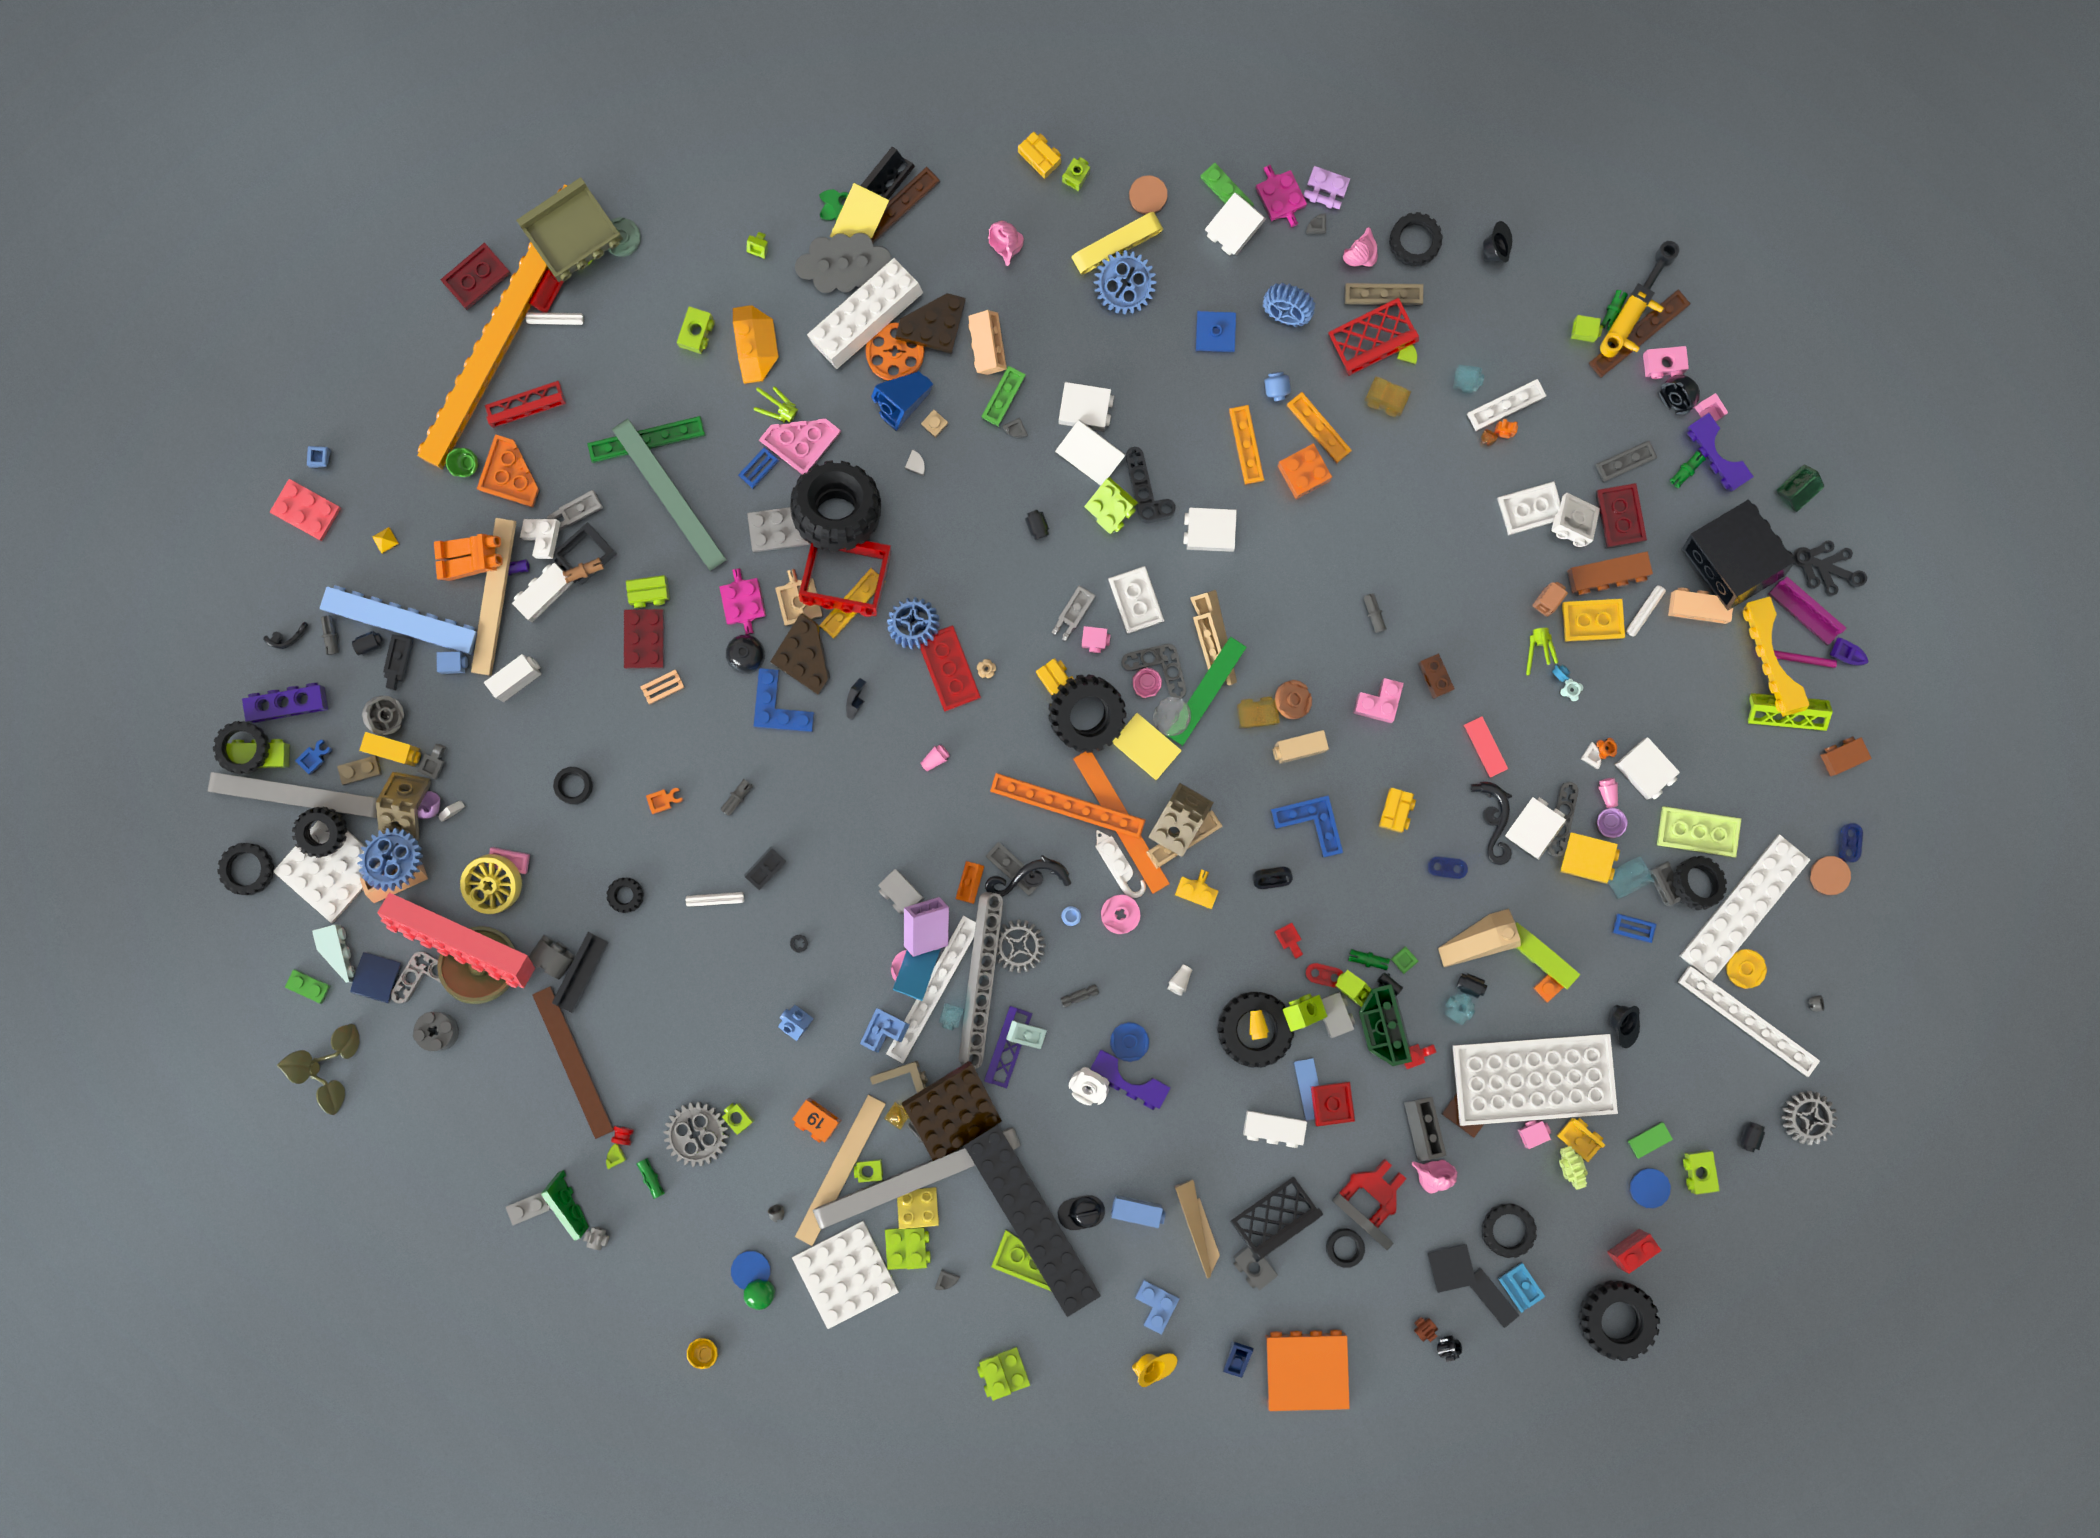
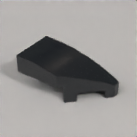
M861 678L851 687L847 697L846 714L851 720L865 702L859 698L866 684V681Z

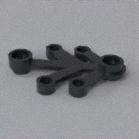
M1825 541L1820 546L1811 550L1806 547L1796 549L1793 553L1794 560L1796 561L1795 564L1803 567L1808 578L1807 586L1811 589L1817 588L1820 585V579L1815 576L1811 565L1818 567L1826 585L1825 593L1828 596L1836 595L1839 590L1838 586L1834 584L1830 573L1850 580L1851 585L1854 587H1860L1867 582L1865 572L1858 570L1852 573L1833 565V563L1848 560L1852 557L1853 552L1849 548H1844L1839 553L1823 560L1814 556L1823 552L1829 553L1833 551L1835 546L1832 541ZM1825 544L1830 545V550L1825 548ZM1844 551L1848 552V557L1843 556ZM1800 554L1805 556L1804 561L1800 559ZM1855 576H1858V577H1859V579H1860V582H1859V583L1855 582V580H1854V577H1855ZM1811 579L1816 581L1815 586L1811 584ZM1829 587L1834 588V593L1829 591Z

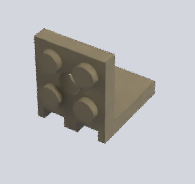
M397 772L391 773L376 801L378 831L380 830L385 834L386 828H389L391 832H393L394 828H397L399 832L403 829L407 834L410 833L413 839L415 838L419 841L417 810L431 785L430 778Z
M1179 783L1148 838L1183 857L1214 802ZM1170 827H1177L1180 830V834H1173L1170 831Z
M918 1060L870 1077L873 1085L910 1072L917 1093L926 1088V1083L928 1082L925 1071L921 1072Z

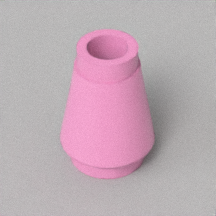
M935 745L920 764L928 772L948 761L947 758L950 754L943 745Z
M1615 778L1600 780L1598 788L1606 807L1618 806V782H1615Z

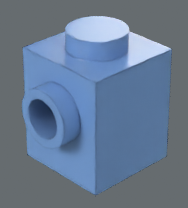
M437 652L438 673H465V668L468 667V659L464 653Z

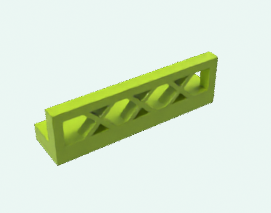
M1751 693L1749 698L1751 710L1748 723L1827 731L1833 711L1829 700L1807 698L1809 707L1805 711L1787 715L1781 720H1777L1773 716L1781 712H1778L1776 708L1775 695ZM1756 711L1765 712L1767 714L1761 718L1755 717ZM1798 715L1805 716V719L1800 722L1794 721L1793 718ZM1817 717H1825L1823 724L1814 723L1812 720Z

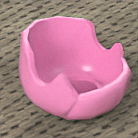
M1143 668L1134 675L1132 686L1136 694L1142 698H1147L1158 693L1162 686V679L1154 669Z

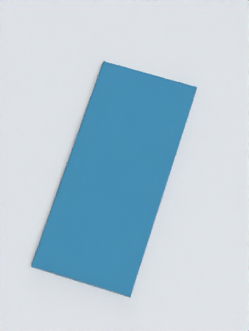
M940 949L917 956H912L907 950L893 990L923 1001Z

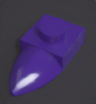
M1839 637L1830 653V656L1852 665H1864L1869 662L1866 654L1860 647Z

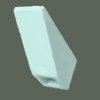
M335 924L313 930L317 951L346 983H352L355 969L350 965L349 958H351L349 947H346L345 944L346 932L344 928H341V925Z

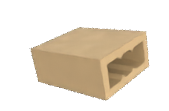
M1322 730L1279 741L1272 750L1275 760H1279V764L1324 753L1329 747L1325 732Z

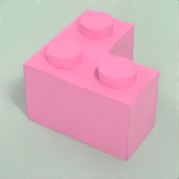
M1384 678L1381 681L1378 696L1360 692L1357 696L1353 713L1392 723L1395 719L1404 683Z

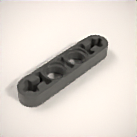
M1566 782L1559 789L1555 808L1560 811V806L1566 804L1570 808V813L1563 817L1566 819L1564 824L1566 827L1565 833L1563 835L1557 834L1556 836L1557 838H1564V841L1560 840L1558 845L1561 851H1557L1556 854L1555 850L1552 849V846L1556 845L1557 839L1553 840L1547 848L1548 853L1553 857H1560L1566 852L1579 790L1573 782ZM1569 786H1571V790L1574 791V793L1570 794L1568 800H1572V803L1568 801H1561L1562 798L1566 799L1567 792L1564 791V788H1568Z

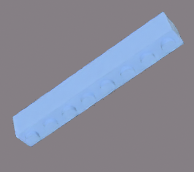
M340 586L326 587L320 609L325 612L472 656L474 654L477 632L474 631L475 627L464 624L463 627L456 625V621L446 618L445 621L437 620L438 616L427 613L426 616L420 615L419 610L408 607V610L400 609L401 605L389 602V605L382 603V599L373 596L367 599L360 592L352 591V594L345 592V588Z

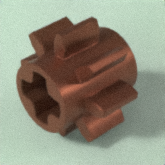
M1421 1317L1415 1322L1417 1328L1414 1329V1332L1423 1342L1428 1339L1431 1343L1438 1337L1435 1334L1438 1328L1429 1317L1426 1320Z

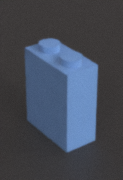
M1115 1195L1111 1211V1217L1114 1219L1159 1228L1160 1224H1164L1166 1215L1161 1204Z

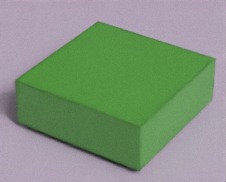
M1406 946L1390 959L1403 974L1419 962Z

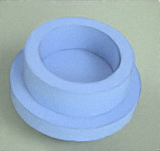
M1069 906L1063 910L1061 918L1066 925L1074 926L1079 923L1081 913L1076 907Z

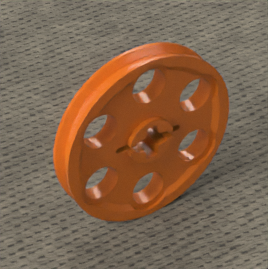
M889 323L866 344V358L871 370L880 378L888 381L917 372L924 359L923 346L917 345L915 348H909L907 342L897 340L891 336L892 330L898 329L899 323ZM878 337L884 339V344L880 347L873 344L874 340ZM894 348H897L898 352H900L897 353L896 356H893L890 352L893 351ZM875 356L882 357V364L874 365L872 363ZM908 358H915L916 365L909 367L906 365V360ZM896 366L899 368V373L897 375H890L888 373L889 368Z

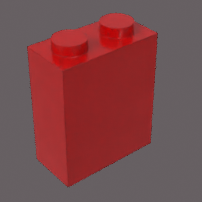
M1638 1229L1607 1252L1619 1269L1630 1274L1662 1250L1651 1234Z

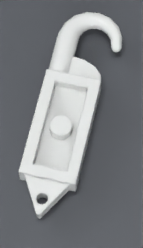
M1097 830V845L1095 847L1123 893L1131 898L1141 897L1146 890L1144 880L1140 881L1141 889L1138 892H1133L1127 884V881L1133 875L1130 864L1114 838Z

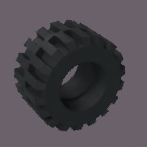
M316 807L301 813L298 816L299 819H296L294 822L295 827L292 828V832H295L292 838L297 841L295 846L297 848L300 847L302 849L300 852L303 854L307 853L309 857L316 856V858L325 857L338 851L344 845L343 841H346L347 838L345 836L347 828H344L346 822L341 820V814H336V810L328 809V807ZM315 821L325 823L329 829V839L323 844L316 842L310 834L311 825Z

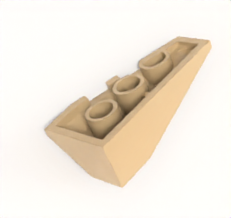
M1509 909L1484 917L1439 947L1438 950L1443 967H1448L1520 947L1521 940Z

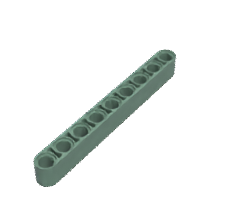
M627 418L612 429L708 569L712 571L725 562L726 558L631 421Z

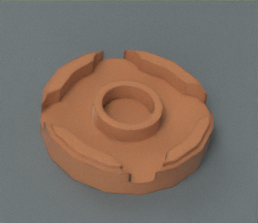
M1151 175L1136 179L1129 191L1132 207L1137 212L1145 215L1150 212H1159L1165 206L1168 197L1164 182Z
M1297 680L1284 682L1278 687L1275 694V703L1277 709L1284 717L1295 720L1309 713L1312 706V696L1307 690L1308 687Z
M1826 856L1818 859L1812 865L1810 881L1819 893L1837 895L1849 886L1851 871L1847 863L1841 858Z

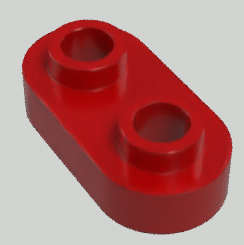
M1318 963L1310 964L1305 970V976L1310 982L1337 988V981L1333 982L1331 975L1336 974L1339 977L1343 973L1338 968ZM1314 969L1318 970V976L1313 977L1311 974Z

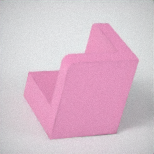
M1716 393L1695 406L1701 418L1710 413L1715 422L1728 414Z

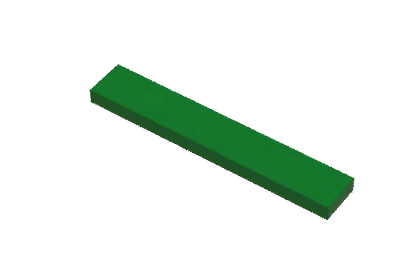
M701 416L638 431L649 449L706 436ZM617 436L587 443L592 463L628 455V452Z
M1230 636L1169 730L1168 737L1182 746L1184 745L1247 646Z

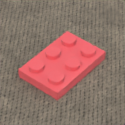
M289 479L270 513L322 541L341 507Z

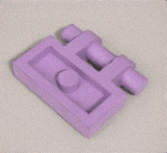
M1314 166L1307 186L1314 188L1313 192L1305 190L1303 196L1310 199V202L1325 204L1327 208L1340 209L1342 202L1335 200V197L1344 198L1350 178ZM1319 191H1323L1330 194V197H1326L1318 193Z

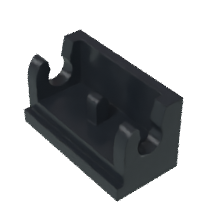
M770 847L744 876L760 890L786 861L774 848Z

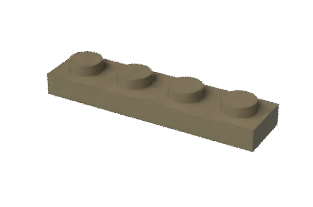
M1345 284V304L1384 305L1399 298L1402 305H1423V284Z

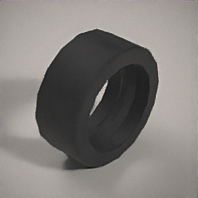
M578 767L562 769L557 773L553 783L556 796L568 804L583 803L589 798L593 787L591 777L586 771ZM571 774L579 775L584 781V790L576 797H569L562 790V781Z
M1339 1229L1329 1236L1326 1243V1252L1330 1260L1337 1266L1351 1268L1363 1259L1365 1244L1355 1231ZM1344 1236L1351 1237L1357 1244V1252L1349 1260L1339 1259L1334 1252L1335 1242Z

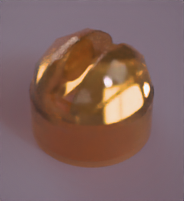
M1485 429L1482 433L1481 441L1483 444L1487 441V446L1493 445L1498 435L1491 430Z

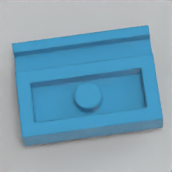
M1522 1262L1498 1278L1521 1313L1545 1297Z

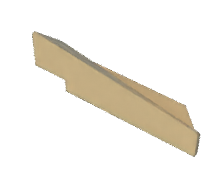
M1216 590L1190 597L1198 616L1193 617L1208 670L1228 641ZM1234 668L1225 680L1227 685L1237 683Z
M1190 1180L1174 1187L1208 1279L1220 1254L1200 1198H1197L1194 1181Z

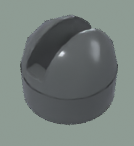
M1821 995L1809 999L1808 1004H1813L1809 1007L1812 1011H1824V1000Z
M774 1205L768 1209V1214L772 1221L783 1220L785 1212L782 1205Z

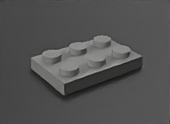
M790 507L747 513L753 553L811 545V542H806L795 528Z

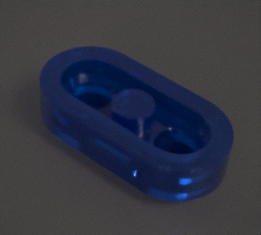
M1856 823L1846 824L1841 830L1839 854L1841 859L1847 863L1858 861L1862 853L1863 830ZM1849 830H1852L1854 833L1852 837L1848 835ZM1848 849L1852 851L1850 857L1846 853Z
M1438 856L1428 862V871L1437 877L1461 879L1467 874L1468 866L1461 859ZM1435 863L1440 864V870H1435ZM1454 866L1460 867L1459 873L1454 872Z

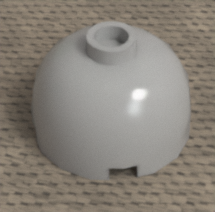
M378 696L366 703L363 708L362 718L367 729L373 733L388 735L400 728L404 712L398 700L389 696Z

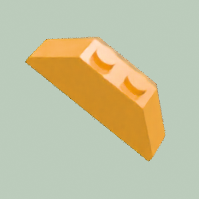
M752 305L733 308V326L743 382L747 384L764 381L766 375L779 358L773 319Z

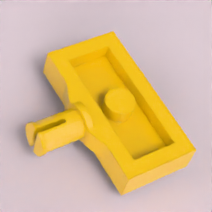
M1201 869L1198 880H1191L1182 876L1175 895L1212 909L1219 890L1211 888L1205 883L1209 872Z

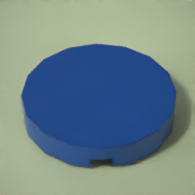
M1127 1022L1120 1024L1111 1034V1049L1116 1057L1123 1061H1137L1145 1055L1149 1048L1148 1033L1137 1023Z
M1645 1168L1639 1170L1630 1182L1632 1198L1645 1208L1662 1206L1669 1198L1670 1182L1665 1174L1657 1169Z
M745 1251L739 1254L731 1266L732 1279L743 1290L748 1283L756 1279L768 1281L771 1275V1265L768 1259L758 1251Z

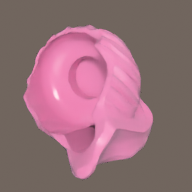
M1002 220L993 223L989 229L988 238L990 246L1003 256L1005 264L1009 266L1011 258L1020 252L1023 246V235L1017 232L1012 224Z
M1370 227L1366 228L1365 233L1355 240L1350 249L1344 250L1343 260L1346 264L1355 267L1361 265L1370 267L1377 262V244Z
M1443 1159L1425 1164L1412 1162V1166L1418 1171L1421 1186L1428 1193L1447 1190L1457 1181L1458 1173L1455 1167Z

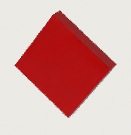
M1350 1082L1311 1087L1316 1126L1355 1121Z

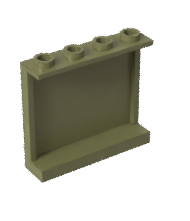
M581 177L516 220L558 282L561 280L566 281L572 276L573 272L584 269L588 266V262L601 258L606 250L617 247L621 243L620 241L623 240L621 234L617 231Z

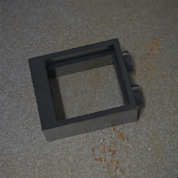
M587 522L554 552L556 557L554 561L561 569L564 567L567 570L572 569L573 567L564 556L587 535L606 553L600 558L602 561L600 564H603V566L617 553ZM596 572L589 574L587 578L581 577L573 582L576 583L578 581L583 585Z

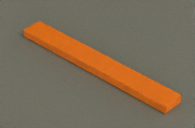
M1085 751L1073 758L1100 806L1128 814L1093 753ZM1116 831L1152 894L1169 885L1170 883L1161 868L1156 869L1146 852L1149 851V848L1142 836L1139 839Z
M998 773L995 774L990 792L1139 839L1146 821L1145 819Z

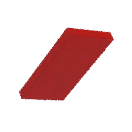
M954 626L939 630L938 635L932 634L934 641L928 639V646L922 643L920 649L944 712L980 699L981 696Z

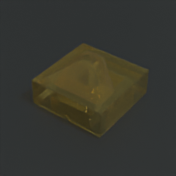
M895 1102L884 1119L898 1129H901L909 1117L904 1108Z

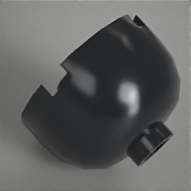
M1675 375L1661 385L1662 390L1659 392L1664 405L1669 410L1671 407L1677 410L1676 414L1685 415L1694 409L1700 398L1698 385L1692 378L1685 375Z
M739 635L729 642L726 648V659L735 671L742 674H750L757 671L764 662L765 649L756 637Z

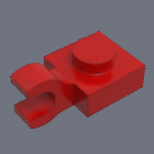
M1293 923L1274 932L1283 949L1289 947L1295 959L1303 955L1297 945L1301 938Z
M1419 1044L1410 1046L1412 1062L1405 1063V1067L1410 1069L1426 1063L1424 1060L1425 1056L1437 1053L1435 1046L1432 1044L1420 1049Z

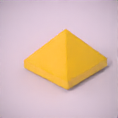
M390 527L372 536L382 554L399 544Z

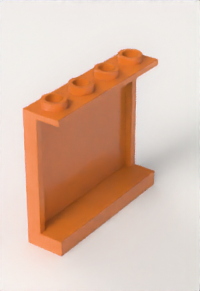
M1312 1330L1310 1334H1302V1331H1290V1334L1272 1331L1270 1335H1265L1267 1340V1401L1269 1411L1350 1409L1347 1335L1342 1333V1330H1330V1333L1323 1334L1321 1330Z

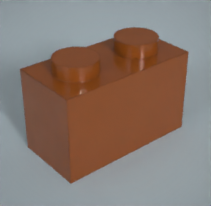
M1854 736L1843 740V745L1839 747L1836 744L1825 749L1826 753L1820 755L1830 776L1842 773L1872 759L1862 737L1857 739Z

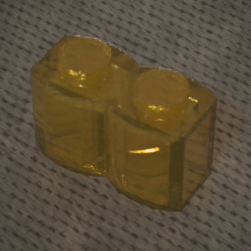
M1375 376L1365 401L1368 402V406L1374 409L1379 407L1385 409V412L1390 416H1401L1411 391Z
M1272 697L1260 698V702H1253V699L1241 700V704L1237 705L1240 729L1278 725L1280 723L1279 712Z

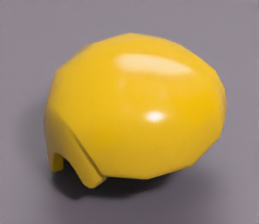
M706 1338L695 1339L687 1348L688 1361L693 1367L698 1369H708L715 1364L718 1358V1348L713 1341Z

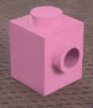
M1084 626L1082 648L1089 649V652L1101 653V650L1105 651V646L1110 645L1111 634H1107V629Z
M1541 1120L1525 1122L1526 1126L1517 1129L1525 1148L1528 1149L1551 1140L1549 1136L1551 1130L1548 1124L1543 1123Z

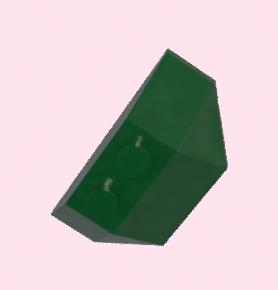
M1389 984L1373 988L1359 1011L1368 1050L1391 1066L1412 1062L1409 1040L1393 985Z

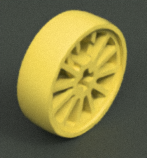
M496 854L483 855L471 861L464 869L460 880L461 893L466 903L474 910L484 914H497L510 908L518 899L522 888L521 875L515 864L508 858ZM484 862L489 863V871ZM495 864H497V866H499V868L497 869L496 873H495ZM479 866L483 874L476 871L475 868ZM504 869L506 874L500 877L499 875ZM472 875L481 879V881H472ZM509 877L510 882H503L502 879ZM471 885H478V886L475 887L474 889H472V886H471ZM502 886H510L511 892ZM479 890L484 893L483 899L477 896ZM501 892L508 896L507 901H505ZM495 895L500 902L499 906L495 905ZM490 899V905L484 903Z

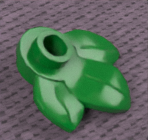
M829 189L819 194V197L825 203L820 212V218L824 220L835 219L837 221L844 206L842 201L847 199L849 193H839L834 189Z

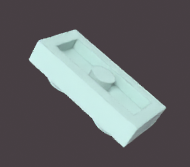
M1012 1020L1006 1040L1041 1049L1047 1030Z

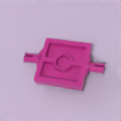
M1271 165L1264 167L1263 169L1268 179L1257 184L1255 188L1271 222L1287 217L1291 227L1298 225L1299 223L1294 213L1306 207L1307 203L1292 171L1289 170L1275 175Z
M738 568L732 570L735 581L728 585L719 586L727 625L744 624L745 635L754 633L751 622L758 618L766 617L759 579L743 580L741 569Z

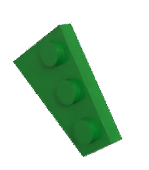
M562 1170L555 1175L541 1195L567 1232L576 1241L583 1236L589 1226L580 1206L575 1204L571 1194L574 1192L571 1186H567L564 1180L566 1174Z

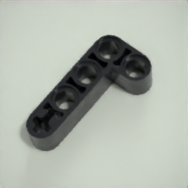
M1139 447L1129 448L1126 453V464L1134 498L1138 502L1136 507L1139 519L1143 523L1149 524L1172 518L1176 509L1175 503L1170 499L1154 501L1144 453ZM1133 453H1135L1136 456H1139L1137 459V466H1135L1134 459L1131 458ZM1136 472H1142L1144 478L1137 480L1133 475ZM1141 490L1147 491L1149 496L1142 499L1138 496V492ZM1164 505H1169L1172 508V511L1170 513H1164L1161 510V507ZM1145 509H1149L1153 512V515L1146 518L1142 512Z

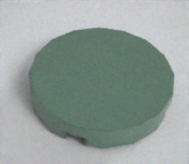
M623 217L612 219L611 222L621 234L623 240L620 241L621 243L617 247L609 248L608 251L615 256L624 257L631 255L640 245L641 234L639 228L630 219Z

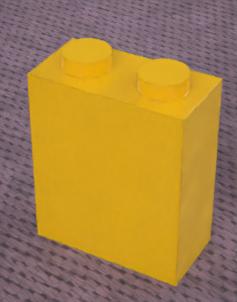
M365 732L359 750L413 767L421 758L420 748L368 732Z
M1571 832L1560 872L1607 884L1608 880H1613L1615 869L1612 868L1613 861H1618L1620 850L1617 849L1618 844Z

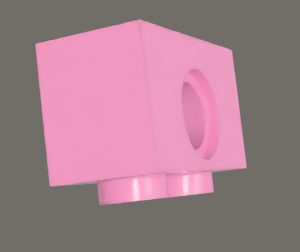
M1686 346L1649 349L1643 354L1645 377L1652 376V379H1660L1664 375H1671L1673 377L1675 375H1683L1689 369ZM1662 360H1667L1670 363V367L1663 366Z

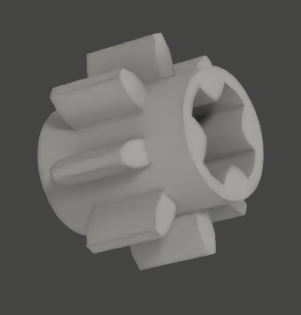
M591 1227V1231H585L583 1241H587L586 1247L601 1250L602 1246H606L609 1240V1236L605 1235L606 1230L599 1227Z

